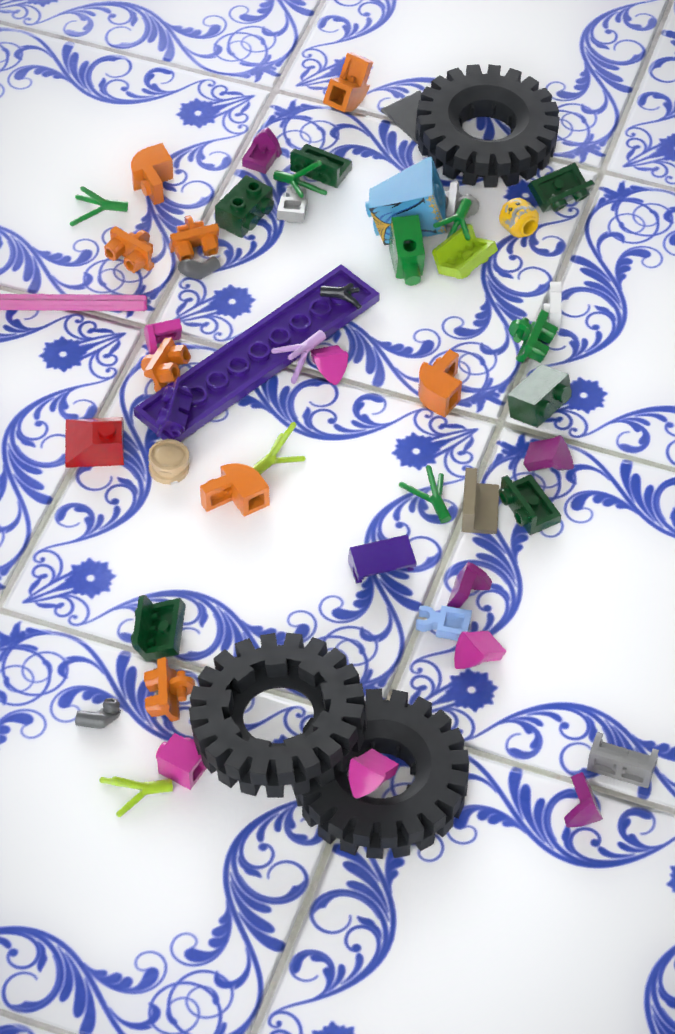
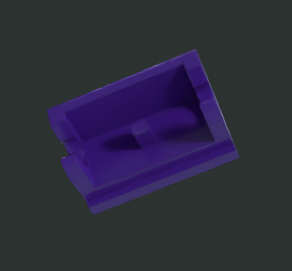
M408 534L350 547L347 560L356 584L361 583L364 577L406 568L408 572L413 571L417 565Z

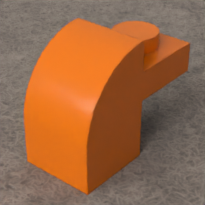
M352 52L347 53L340 77L331 78L323 103L344 113L354 111L364 100L370 85L367 84L373 61Z
M163 143L140 150L131 161L133 190L142 189L143 194L149 196L154 205L164 202L163 182L174 179L173 161Z
M450 349L442 358L438 357L433 366L423 362L419 370L418 396L420 401L426 408L444 418L460 402L462 381L454 378L458 373L459 354Z
M239 463L220 466L221 477L211 479L200 486L201 505L206 512L233 501L245 517L270 505L268 484L258 471L248 465Z

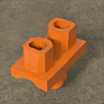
M188 215L184 217V225L176 226L177 233L170 234L169 249L171 253L175 252L179 261L193 259V248L198 246L202 247L204 256L218 253L219 227L217 223L204 226L203 220L194 222L192 216Z
M117 226L110 230L111 240L104 246L107 258L114 261L122 255L125 257L124 266L132 273H136L141 268L147 271L154 268V263L151 261L153 244L149 242L150 235L148 232L140 230L136 234L132 232L128 234Z
M172 337L164 338L154 355L149 354L142 359L141 368L144 371L145 377L152 378L154 390L158 392L168 383L175 382L177 377H180L179 365L188 364L191 355L186 345H175Z
M163 657L157 659L156 669L144 672V682L149 692L158 690L157 695L145 698V709L151 717L166 715L173 722L180 720L179 701L187 700V695L191 694L195 681L193 678L186 676L185 671L171 669L168 666V659Z

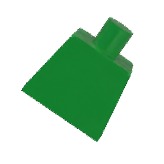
M419 215L391 217L389 251L395 277L397 279H404L405 284L409 286L419 284L424 271L425 250Z

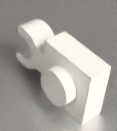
M550 282L549 304L544 303L543 310L549 313L546 320L558 327L557 332H559L562 314L561 282Z

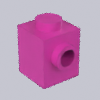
M174 733L169 741L163 742L157 750L158 773L189 790L192 789L207 769L202 762L201 754L198 755L192 738H184Z

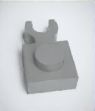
M292 187L286 189V197L281 196L277 220H285L289 223L304 222L308 199H306L307 190L305 188H302L303 198H300L297 193H293Z

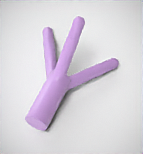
M318 330L301 344L283 346L271 350L273 354L294 351L288 355L289 360L301 354L291 378L292 384L296 383L308 353L326 339V335L322 330Z

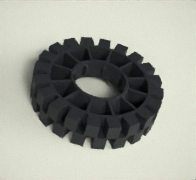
M474 64L467 65L466 76L459 67L447 71L446 78L439 75L431 81V88L425 87L421 93V100L418 102L415 137L416 141H418V149L421 155L432 157L436 169L443 166L442 175L452 180L463 172L462 184L475 186L478 177H483L484 188H497L498 177L502 178L507 187L518 184L519 176L526 181L536 176L537 168L543 170L549 164L550 157H553L560 121L557 103L551 102L552 94L546 87L539 89V81L528 76L521 82L522 72L513 68H509L506 75L501 76V65L488 64L487 74H482L480 65ZM490 117L508 125L511 129V134L498 140H482L469 135L462 126L464 122L472 118Z
M382 688L366 689L367 729L363 731L364 742L359 753L352 751L353 758L359 757L370 749H374L379 753L393 755L403 760L410 767V774L415 776L411 785L408 784L403 793L394 797L374 798L365 795L360 798H354L350 788L349 776H347L349 766L344 772L333 767L334 780L321 787L314 778L309 779L311 792L297 795L295 798L298 807L302 806V816L310 828L318 824V836L330 845L336 838H339L341 851L356 855L359 846L367 847L366 858L383 859V849L391 848L394 858L410 855L411 844L415 843L420 851L434 844L435 833L444 837L453 827L454 817L459 819L464 807L465 796H467L469 777L468 749L464 750L465 740L459 728L451 730L452 719L443 710H439L432 715L431 702L418 696L413 705L408 704V692L394 689L392 690L390 700H383ZM312 717L309 719V721L307 722V724L304 726V728H303V733H304V732L309 728V726L311 725L312 720H313Z

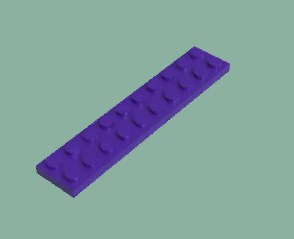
M340 264L182 374L178 386H187L191 388L193 393L190 410L186 414L188 418L185 431L180 437H172L169 432L163 430L159 437L162 440L173 439L179 442L183 441L301 356L300 354L296 358L289 360L288 355L294 351L273 354L271 352L273 348L301 344L318 330H322L327 339L379 302L380 293ZM352 283L354 285L353 288L358 287L360 291L351 294V296L362 307L358 310L353 304L340 298L321 297V286L343 287ZM166 386L134 408V416L155 434H157L159 424L155 423L161 407L164 408L165 405L161 398Z

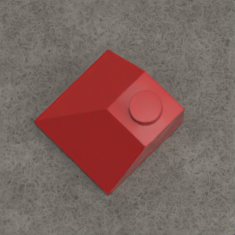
M123 417L66 419V468L124 465Z

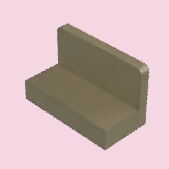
M466 468L461 532L497 534L499 485L477 483V468Z

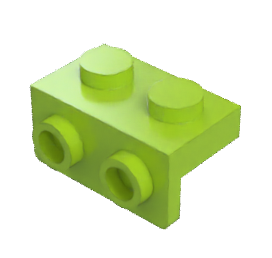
M466 224L471 237L469 241L465 239L462 228H460L432 250L439 274L457 279L468 277L475 268L487 262L489 257L498 251L496 242L477 238L473 226Z

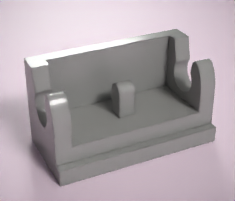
M597 732L589 753L587 770L648 789L658 760L659 750L653 748L651 755H646L603 742L602 737L604 733Z

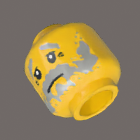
M520 197L514 198L502 206L499 222L512 236L522 238L530 236L536 231L539 213L525 199Z

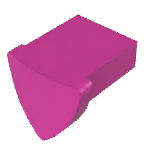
M180 318L145 325L144 337L149 354H155L158 349L157 344L162 343L164 338L172 337L173 341L181 339L182 326Z
M338 345L312 349V361L319 372L330 383L337 385L346 371L348 353L343 351Z
M463 631L456 644L454 665L456 669H467L476 667L483 662L500 661L507 651L489 631Z
M370 749L359 757L352 758L349 764V783L353 797H363L379 788L383 782L395 775L399 764L374 749Z

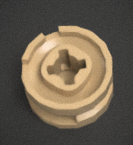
M173 439L160 440L149 449V473L156 482L171 485V482L178 481L179 483L185 479L189 473V451L182 442Z

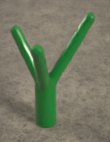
M320 160L295 174L276 170L273 174L275 181L291 184L300 198H303L304 194L299 186L322 195H327L328 193L324 189L300 180L301 176L321 166L322 161Z
M81 186L80 190L88 196L77 194L75 198L99 205V207L70 221L69 224L74 226L104 210L127 212L128 202L104 199L88 188Z
M463 198L455 215L434 223L433 227L438 228L454 222L447 238L454 234L459 225H461L465 239L469 241L471 237L465 218L472 205L471 200Z
M430 465L426 466L432 496L404 482H399V487L432 503L441 523H447L452 519L442 499L443 473L438 474L436 485L432 467Z

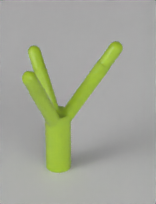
M292 422L284 434L280 433L270 452L252 466L260 475L273 464L305 461V456L276 457L296 427V422Z
M117 776L112 778L101 777L99 779V782L103 784L140 790L137 795L116 812L117 817L123 816L146 795L173 791L171 779L138 782Z

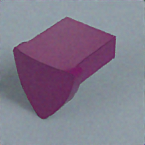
M264 128L256 135L242 158V167L266 174L276 158L280 157L282 154L280 144L270 128Z
M561 435L555 436V438L531 442L523 465L529 472L550 467L561 471L574 468L570 450Z
M468 562L455 579L447 606L460 608L468 599L471 589L490 590L492 585L491 578L481 568Z
M581 772L571 776L580 804L575 806L564 817L566 827H582L603 820L592 788L584 773Z

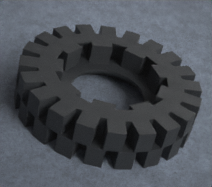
M276 633L260 635L261 648L255 649L249 638L235 643L237 656L234 657L227 650H223L213 658L215 669L205 666L198 676L199 686H193L191 692L190 723L198 755L201 754L204 766L211 774L217 771L218 780L230 788L239 781L241 793L256 796L261 785L265 786L267 798H284V785L291 784L294 795L297 796L311 792L309 779L314 778L321 787L334 780L333 767L342 772L348 768L350 760L353 758L352 751L359 753L364 742L363 731L367 729L363 685L360 683L359 674L352 663L347 665L346 656L337 648H333L328 652L327 643L320 639L312 637L306 647H304L302 634L286 633L283 645H277ZM289 688L302 693L309 699L313 706L314 715L311 725L304 733L283 740L284 743H271L268 740L255 738L248 732L243 720L245 709L255 696L269 689Z

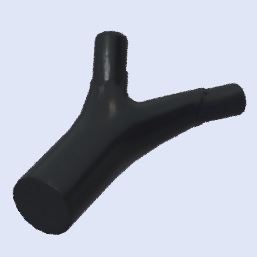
M352 283L343 287L321 286V297L340 298L353 304L358 310L362 307L351 296V294L360 291L358 287L353 288L354 285Z

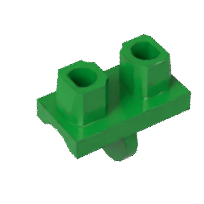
M541 309L536 321H533L531 324L526 317L511 322L509 333L513 336V340L517 343L521 342V340L523 341L516 356L517 361L523 363L529 357L541 363L546 357L550 347L537 339L539 338L550 344L558 327L546 321L549 313Z

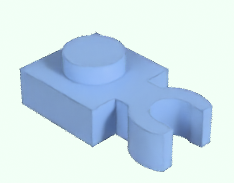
M420 606L419 617H425L427 620L417 619L416 630L427 632L435 629L436 637L458 641L461 632H469L472 610L442 606L440 612H435L429 606Z

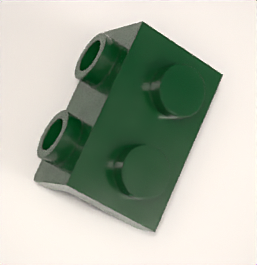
M305 144L301 150L293 149L290 152L291 171L298 172L320 160L322 165L306 173L304 176L334 188H338L352 170V161L309 144Z
M574 162L531 181L528 187L540 209L545 213L551 209L557 212L568 205L567 202L571 200L579 202L590 195L589 191L595 183L593 180L586 182Z
M531 474L513 482L508 475L501 477L500 500L505 506H509L514 513L517 524L521 527L523 526L529 535L561 523L562 515Z
M146 595L139 596L138 605L135 609V625L131 635V644L134 650L146 662L179 655L186 604L181 598L153 604Z

